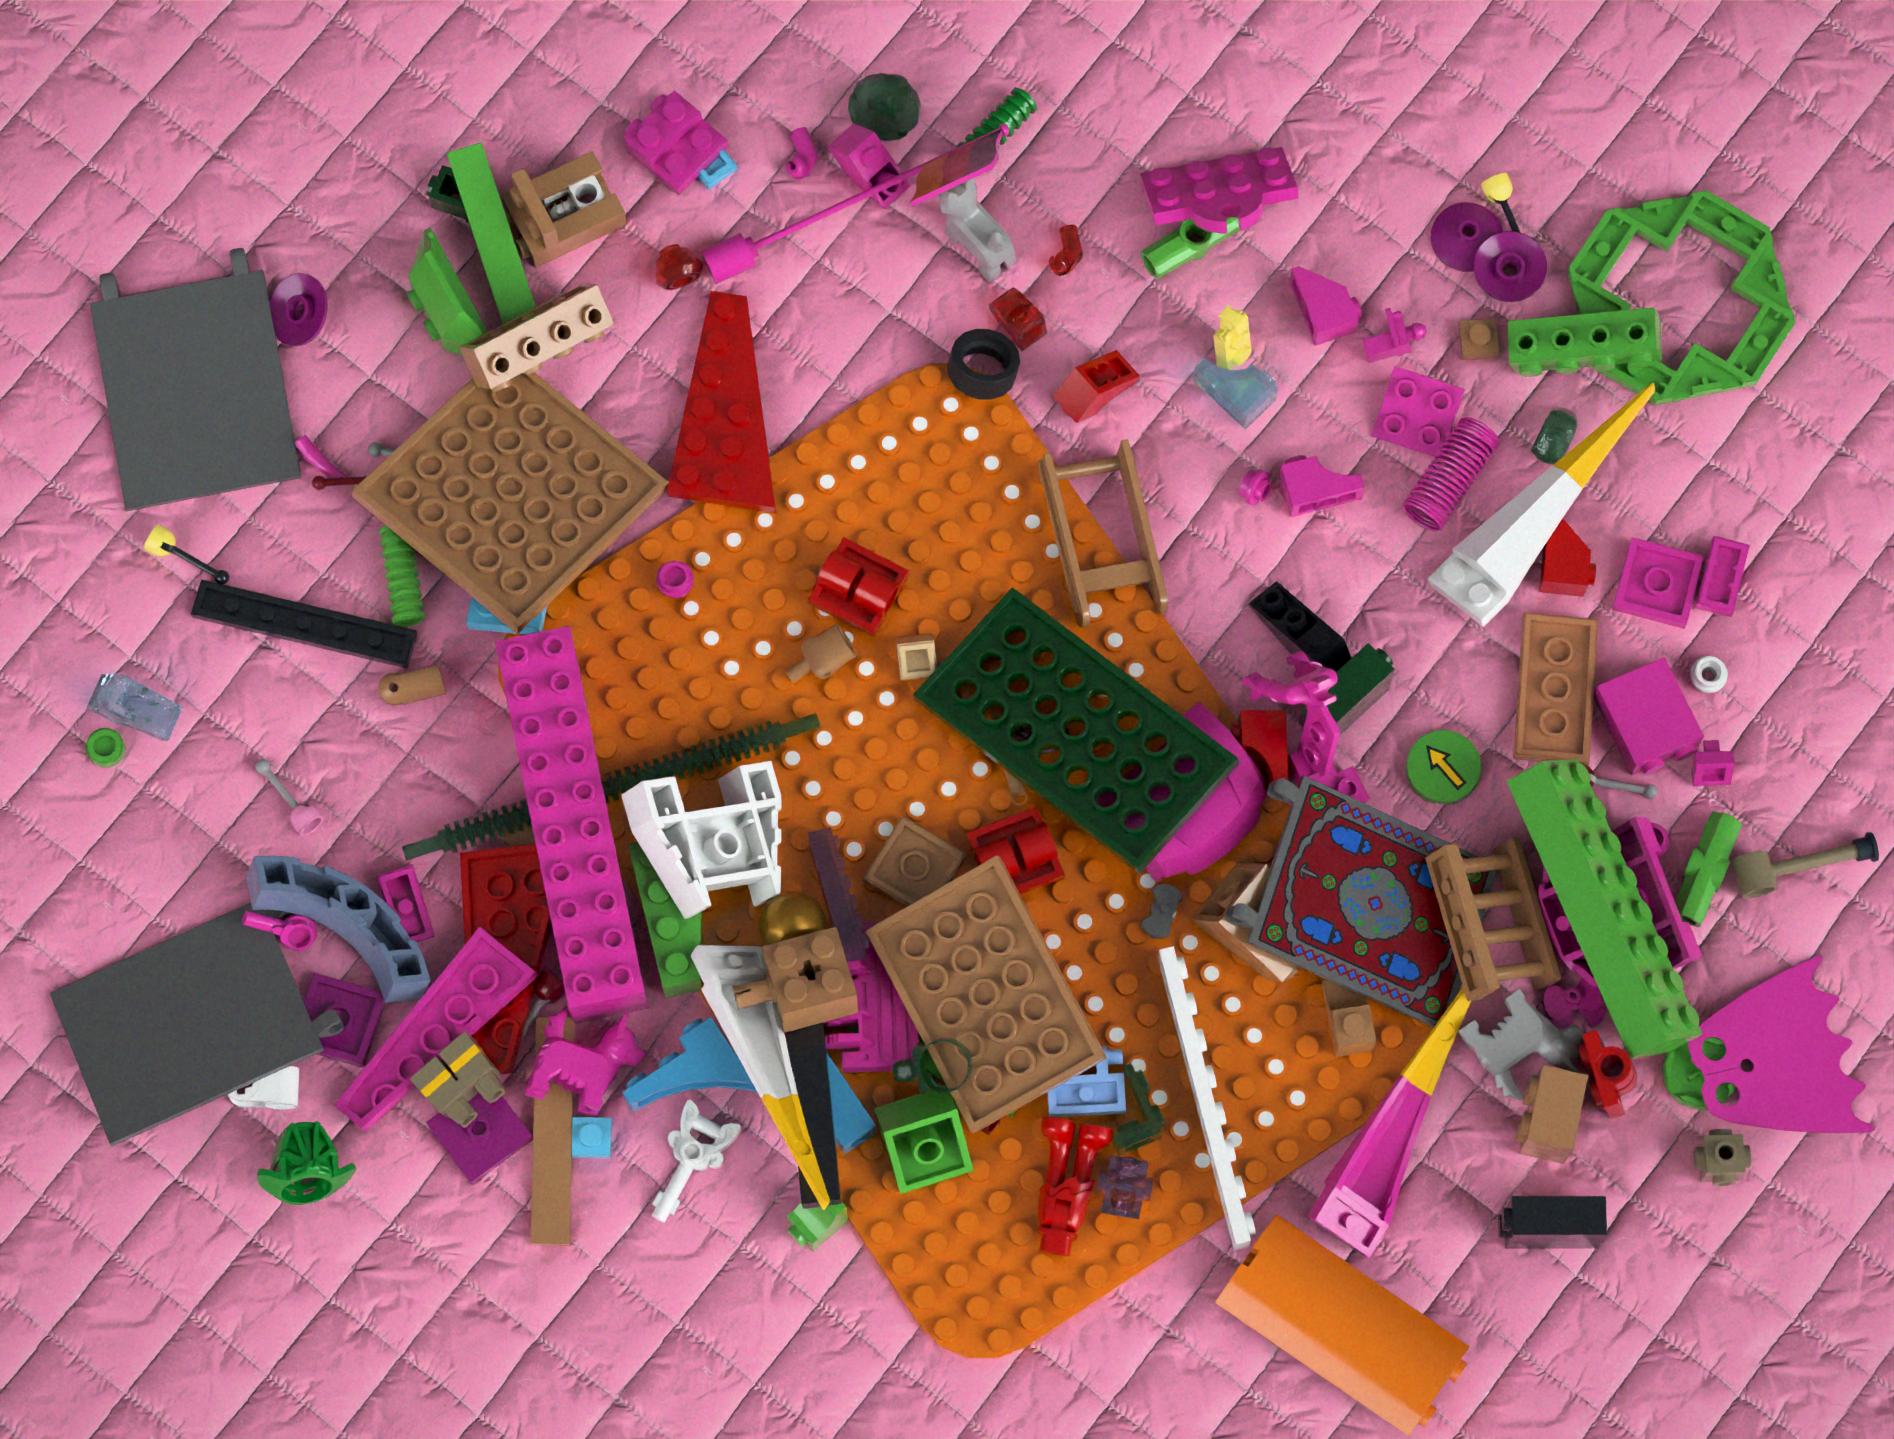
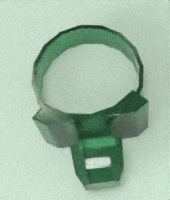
M941 1037L931 1041L927 1046H925L923 1041H920L912 1050L913 1060L910 1057L899 1060L892 1065L895 1081L901 1083L913 1082L915 1077H917L919 1091L924 1095L929 1090L938 1093H950L958 1090L969 1080L973 1070V1059L969 1049L962 1042L953 1038ZM950 1042L964 1052L968 1061V1073L965 1080L959 1086L950 1089L934 1085L935 1082L928 1076L924 1066V1054L931 1044Z

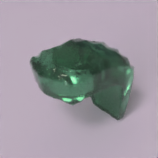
M1563 407L1554 408L1549 413L1531 450L1541 462L1555 464L1566 454L1578 426V419L1575 413Z

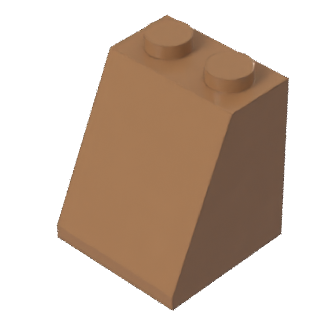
M1237 862L1191 920L1267 980L1277 982L1289 980L1297 973L1300 967L1246 943L1250 928L1238 926L1226 920L1228 908L1235 906L1237 903H1243L1254 911L1257 910L1270 867L1266 864Z

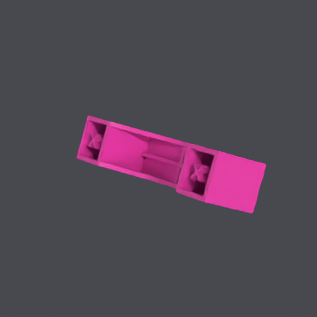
M570 626L495 641L567 1003L572 1019L577 1024L649 1009Z

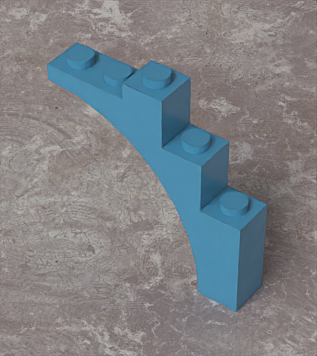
M711 1017L704 1022L701 1018L697 1019L682 1030L683 1035L679 1037L680 1045L684 1050L682 1054L679 1055L677 1052L666 1056L658 1063L659 1069L648 1076L645 1073L635 1076L626 1084L628 1089L622 1092L624 1100L632 1112L660 1098L687 1090L721 1087L749 1090L758 1093L739 1057L735 1054ZM827 1053L835 1140L843 1153L847 1154L876 1135L877 1128Z

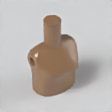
M835 624L821 634L806 639L801 646L804 659L787 669L786 673L793 683L810 672L817 678L826 679L837 672L845 663L855 658L857 653L843 629L838 624Z

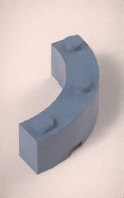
M274 855L253 857L246 874L252 910H276L298 914L319 922L339 934L359 952L370 967L380 987L384 1003L420 1000L431 981L426 962L417 942L411 940L406 930L400 924V917L382 898L354 878L325 865L323 868L301 863L299 858Z

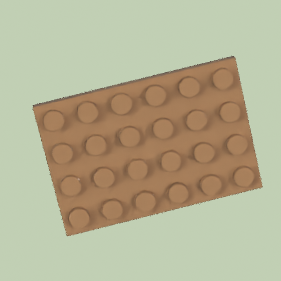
M994 856L866 930L871 943L971 1133L980 1131L1107 1059L1000 856Z

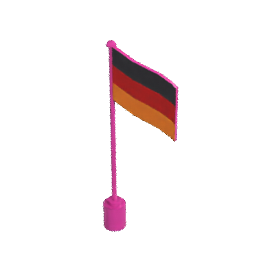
M999 124L1000 128L756 242H753L750 236L744 239L742 234L738 233L702 250L701 254L715 284H718L755 267L754 258L759 257L758 248L918 174L916 178V193L910 201L911 206L917 205L992 170L999 159L998 145L1002 136L1007 137L1009 134L1008 126L1006 124Z

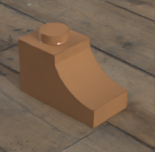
M1322 980L1335 1057L1373 1051L1376 1044V1036L1370 1004L1367 1003L1366 997L1329 980Z

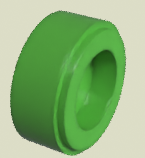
M98 729L87 740V754L92 762L100 767L115 766L125 755V743L121 735L113 729Z

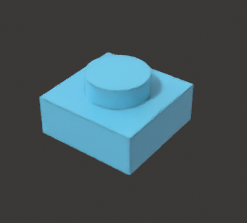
M572 1118V1158H611V1118Z

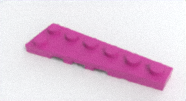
M479 927L334 1106L361 1129L367 1131L416 1087L410 1080L415 1073L435 1056L444 1061L438 1053L464 1031L471 1036L475 1034L534 981L539 974Z

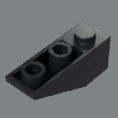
M1277 581L1248 603L1250 608L1290 654L1302 651L1309 661L1320 663L1323 667L1330 668L1335 672L1352 658L1345 639Z

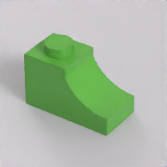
M800 1203L787 1215L788 1223L791 1225L787 1232L800 1247L807 1244L814 1251L848 1222L847 1207L842 1203L827 1206L825 1210L822 1207L803 1209Z

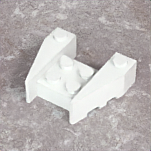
M771 761L739 766L718 779L725 806L685 812L675 776L642 781L621 795L633 835L684 919H689L711 906L707 891L748 884L754 907L762 905L781 893V867L777 866V845L781 843V829H778L781 793Z

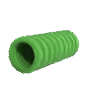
M384 525L379 529V536L383 538L380 541L381 547L384 548L382 556L386 559L383 564L384 568L388 570L385 577L386 580L390 581L387 584V589L389 592H392L388 596L389 601L393 603L390 606L391 613L395 614L392 617V622L401 627L414 626L425 620V613L421 611L424 608L423 601L419 600L422 597V592L417 589L420 587V580L416 578L419 572L414 567L417 564L416 557H413L415 549L388 526Z

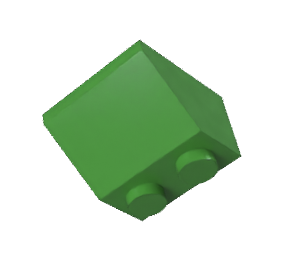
M946 1085L874 1108L883 1143L900 1194L974 1171L958 1110Z

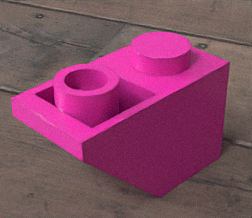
M855 123L827 146L844 172L863 191L902 174L876 133ZM906 179L870 197L881 208L886 209L911 185Z

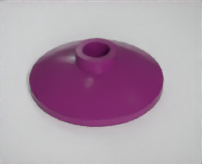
M1469 202L1457 203L1444 209L1435 219L1431 229V245L1439 260L1448 267L1457 271L1473 272L1474 258L1478 248L1492 235L1503 232V228L1495 214L1486 207ZM1464 228H1471L1475 234L1468 237L1462 233V230Z
M1515 231L1500 232L1486 239L1478 248L1474 258V276L1480 288L1490 297L1503 302H1518L1531 297L1540 289L1546 277L1547 260L1540 245L1528 235ZM1511 266L1516 270V273L1513 276H1507L1503 273V268Z
M304 273L292 274L282 280L276 287L270 300L276 338L286 345L302 346L311 342L320 333L326 320L328 302L324 287L315 277Z

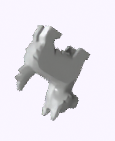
M972 178L938 194L941 213L947 214L945 233L955 244L960 242L976 257L980 264L978 271L991 283L1000 276V264L1008 270L1016 263L1015 250L1007 233L977 201L978 187L975 184V179Z
M1520 989L1505 999L1504 1002L1510 1016L1504 1017L1503 1022L1497 1024V1029L1491 1031V1035L1479 1033V1025L1476 1020H1473L1458 1031L1466 1046L1474 1050L1479 1064L1493 1075L1496 1088H1502L1503 1097L1505 1098L1511 1096L1520 1101L1523 1099L1524 1096L1513 1080L1510 1069L1532 1053H1539L1545 1060L1556 1067L1580 1073L1575 1064L1581 1057L1579 1046L1583 1041L1582 1034L1586 1032L1575 1024L1558 1028L1551 1020L1526 1002L1525 995Z

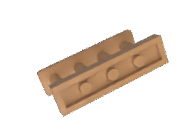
M1518 837L1510 838L1494 848V855L1463 859L1458 844L1444 845L1425 858L1467 1001L1480 1000L1500 988L1499 981L1531 977L1535 991L1544 990L1561 979L1559 963L1554 955L1537 898V890L1533 885L1526 854ZM1499 870L1505 891L1473 895L1467 874ZM1509 905L1515 923L1514 927L1483 930L1477 909ZM1520 941L1526 962L1502 966L1493 965L1488 945Z

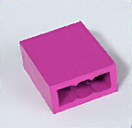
M1665 657L1596 687L1593 699L1631 776L1641 771L1644 775L1651 774L1664 766L1663 762L1676 757L1680 761L1698 752L1697 747H1699L1704 735Z

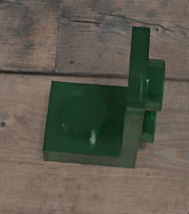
M1132 1063L1124 1065L1123 1073L1144 1123L1139 1124L1138 1120H1133L1117 1128L1118 1134L1113 1135L1112 1144L1118 1157L1160 1140L1162 1134L1161 1127L1165 1126L1163 1116L1157 1104L1150 1106L1145 1093L1150 1091L1142 1070L1135 1072Z

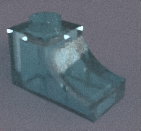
M1204 358L1194 368L1193 381L1244 429H1247L1277 399L1278 387L1276 386L1275 378L1267 370H1259L1253 364L1241 370H1228L1218 367Z
M101 674L87 706V709L115 724L134 728L161 741L169 740L183 708L123 674Z

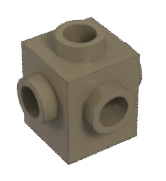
M1714 1129L1709 1131V1135L1703 1136L1698 1143V1147H1694L1695 1170H1700V1181L1712 1182L1714 1186H1730L1736 1184V1181L1742 1178L1746 1172L1745 1168L1751 1167L1750 1146L1744 1145L1743 1134H1732L1731 1129ZM1718 1151H1729L1730 1159H1722Z

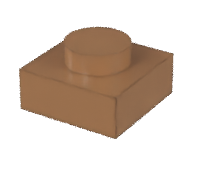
M1496 318L1459 321L1461 360L1498 358L1500 352Z

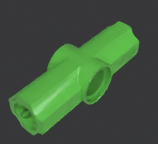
M1226 218L1227 233L1209 232L1196 226L1192 219L1184 220L1180 228L1141 251L1140 256L1145 268L1151 276L1158 280L1190 260L1203 258L1210 248L1241 230L1238 226V218ZM1190 234L1199 235L1203 239V241L1192 242L1189 239H1187L1186 236Z
M1712 811L1702 832L1698 847H1694L1683 872L1682 878L1684 880L1676 897L1675 904L1682 922H1689L1690 926L1700 927L1704 921L1713 894L1719 890L1730 864L1728 858L1743 823L1729 814Z

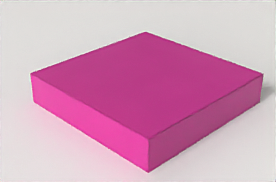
M1632 537L1612 610L1685 629L1704 556Z

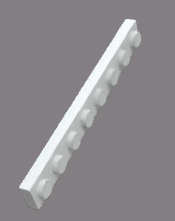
M1174 946L1160 949L1157 959L1233 1249L1236 1251L1248 1248L1251 1242L1250 1236L1256 1235L1254 1222L1250 1212H1243L1240 1199L1246 1198L1241 1176H1234L1231 1162L1236 1161V1155L1231 1138L1224 1140L1221 1125L1226 1124L1225 1112L1221 1101L1214 1102L1211 1088L1217 1087L1212 1065L1205 1066L1202 1052L1207 1051L1205 1036L1202 1028L1195 1029L1192 1015H1197L1196 1002L1192 992L1186 993L1182 980L1188 978L1186 964L1183 956L1176 957Z

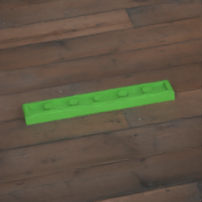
M482 142L448 152L447 157L502 324L536 306Z

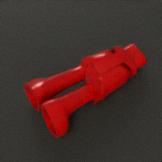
M1043 1117L1041 1132L1049 1140L1050 1156L1045 1183L1040 1188L1038 1200V1221L1040 1226H1042L1038 1228V1234L1042 1235L1039 1251L1069 1257L1072 1241H1077L1078 1235L1075 1233L1078 1232L1084 1221L1087 1205L1093 1193L1092 1188L1095 1180L1090 1179L1095 1159L1101 1149L1110 1145L1114 1131L1103 1126L1081 1124L1078 1133L1073 1176L1064 1181L1076 1124L1061 1118Z

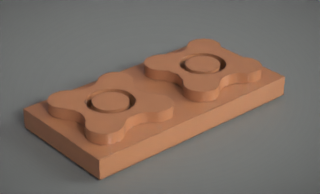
M1523 613L1513 759L1538 762L1579 759L1580 763L1589 765L1598 619Z

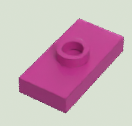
M1713 536L1695 608L1732 617L1750 545Z

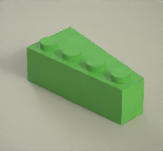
M630 843L628 848L665 999L701 990L703 981L690 955L697 945H703V911L689 919H684L639 843Z

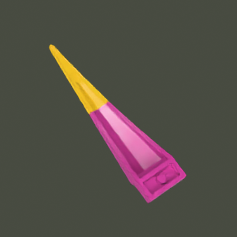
M1463 987L1324 1181L1326 1187L1308 1215L1311 1220L1368 1258L1372 1255L1390 1224L1397 1196L1421 1123L1448 1053L1471 1001H1467Z

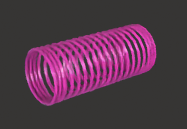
M1470 417L1460 418L1452 433L1449 434V438H1446L1442 448L1435 455V459H1432L1431 464L1428 465V469L1421 475L1417 485H1414V490H1411L1410 495L1402 503V508L1408 517L1430 531H1442V528H1444V525L1449 520L1448 516H1452V511H1455L1456 506H1459V501L1463 500V495L1467 493L1466 490H1470V485L1474 483L1473 480H1476L1477 475L1481 472L1480 469H1484V464L1488 462L1487 459H1491V454L1500 445L1498 436L1488 426ZM1466 445H1468L1469 447L1473 448V449H1474L1475 451H1477L1478 453L1474 452L1473 450H1471L1470 448H1468ZM1414 507L1419 508L1421 511H1423L1425 514H1427L1428 516H1430V517L1433 518L1434 520H1431V519L1427 518L1426 516H1424L1423 514H1421L1418 510H1416Z

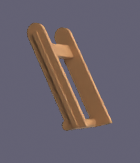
M1121 440L1116 456L1054 466L1051 452L1044 453L1043 458L1038 460L1037 463L1039 479L1043 485L1067 588L1078 626L1086 627L1090 625V611L1086 594L1148 583L1157 613L1167 612V592L1129 440ZM1120 470L1142 560L1080 571L1058 481Z

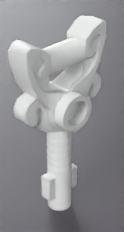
M690 1099L687 1100L682 1111L680 1120L681 1131L674 1130L669 1133L667 1138L669 1146L674 1148L673 1154L675 1159L680 1164L667 1185L665 1192L659 1191L652 1203L656 1208L651 1216L665 1223L669 1214L674 1216L681 1202L677 1198L692 1171H705L708 1166L713 1169L720 1168L724 1163L721 1152L737 1139L741 1130L739 1124L729 1123L720 1126L701 1116L697 1105ZM695 1129L715 1141L712 1144L700 1143L691 1135V1131Z

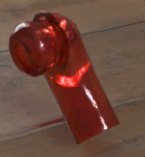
M1073 224L1059 229L1063 248L1055 257L1051 256L1048 261L1050 270L1058 276L1070 274L1083 258L1077 226Z

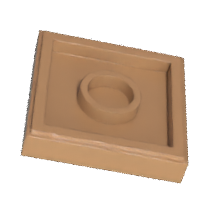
M902 816L864 875L863 882L907 907L951 882L966 859L967 853Z

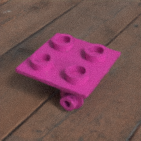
M1394 366L1371 436L1435 457L1439 449L1442 448V444L1445 443L1446 438H1449L1465 389Z

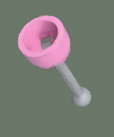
M265 759L259 760L255 765L256 771L264 774L293 808L290 821L294 829L302 837L313 833L323 823L324 816L312 804L305 803L299 805L270 770V763Z

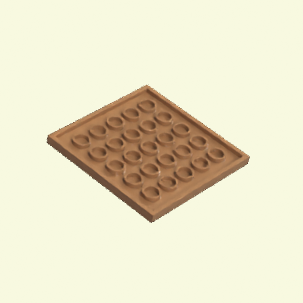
M535 372L529 375L521 373L511 379L512 384L494 392L491 389L476 387L472 378L352 490V497L516 634L520 633L664 494L669 483Z

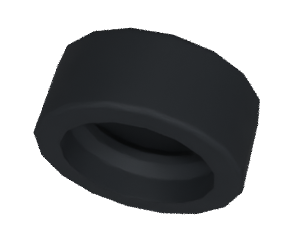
M991 329L970 330L964 332L954 342L947 365L948 376L955 388L963 394L975 399L992 400L1004 396L1012 389L1020 365V356L1013 341L1002 333ZM974 353L986 354L1001 362L1005 370L995 375H983L974 372L966 366L963 358Z

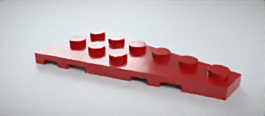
M711 291L667 494L668 497L777 514L747 296Z
M536 844L460 853L464 943L466 944L476 930L481 927L539 974L552 923ZM537 978L472 1035L501 1074L513 1073Z

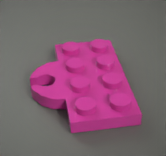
M1282 147L1263 148L1257 152L1241 155L1231 154L1220 159L1204 162L1194 161L1183 166L1157 168L1151 172L1140 173L1141 186L1155 226L1192 219L1196 226L1206 231L1227 233L1226 218L1236 217L1238 218V226L1242 231L1259 221L1263 214V205L1299 199L1298 186Z

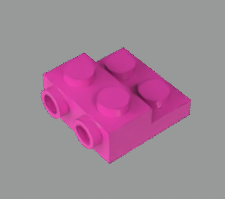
M674 90L668 97L665 94L658 96L651 105V113L643 121L635 119L629 124L625 131L626 138H624L627 152L675 193L680 195L699 176L702 169L706 170L719 157V153L729 147V143L723 135L702 119L698 109Z

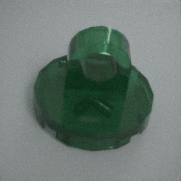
M885 73L868 75L857 82L849 97L848 112L851 121L874 131L882 141L900 140L907 136L908 132L915 128L920 117L921 103L918 93L908 83V80L901 75Z

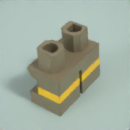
M466 1031L461 1033L438 1053L446 1063L435 1056L410 1078L411 1082L438 1112L447 1118L453 1119L463 1128L467 1127L478 1116L476 1110L469 1103L475 1095L480 1093L491 1104L506 1092L498 1078L501 1072L489 1060L476 1039Z

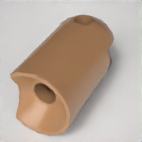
M439 665L404 674L389 673L380 680L378 686L382 700L390 705H406L446 694ZM398 686L396 692H391L392 687Z

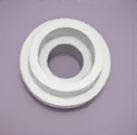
M1704 656L1697 659L1690 669L1691 683L1697 690L1703 693H1715L1721 690L1728 678L1725 664L1713 656ZM1706 670L1711 671L1715 679L1712 681L1705 680L1702 677V672Z

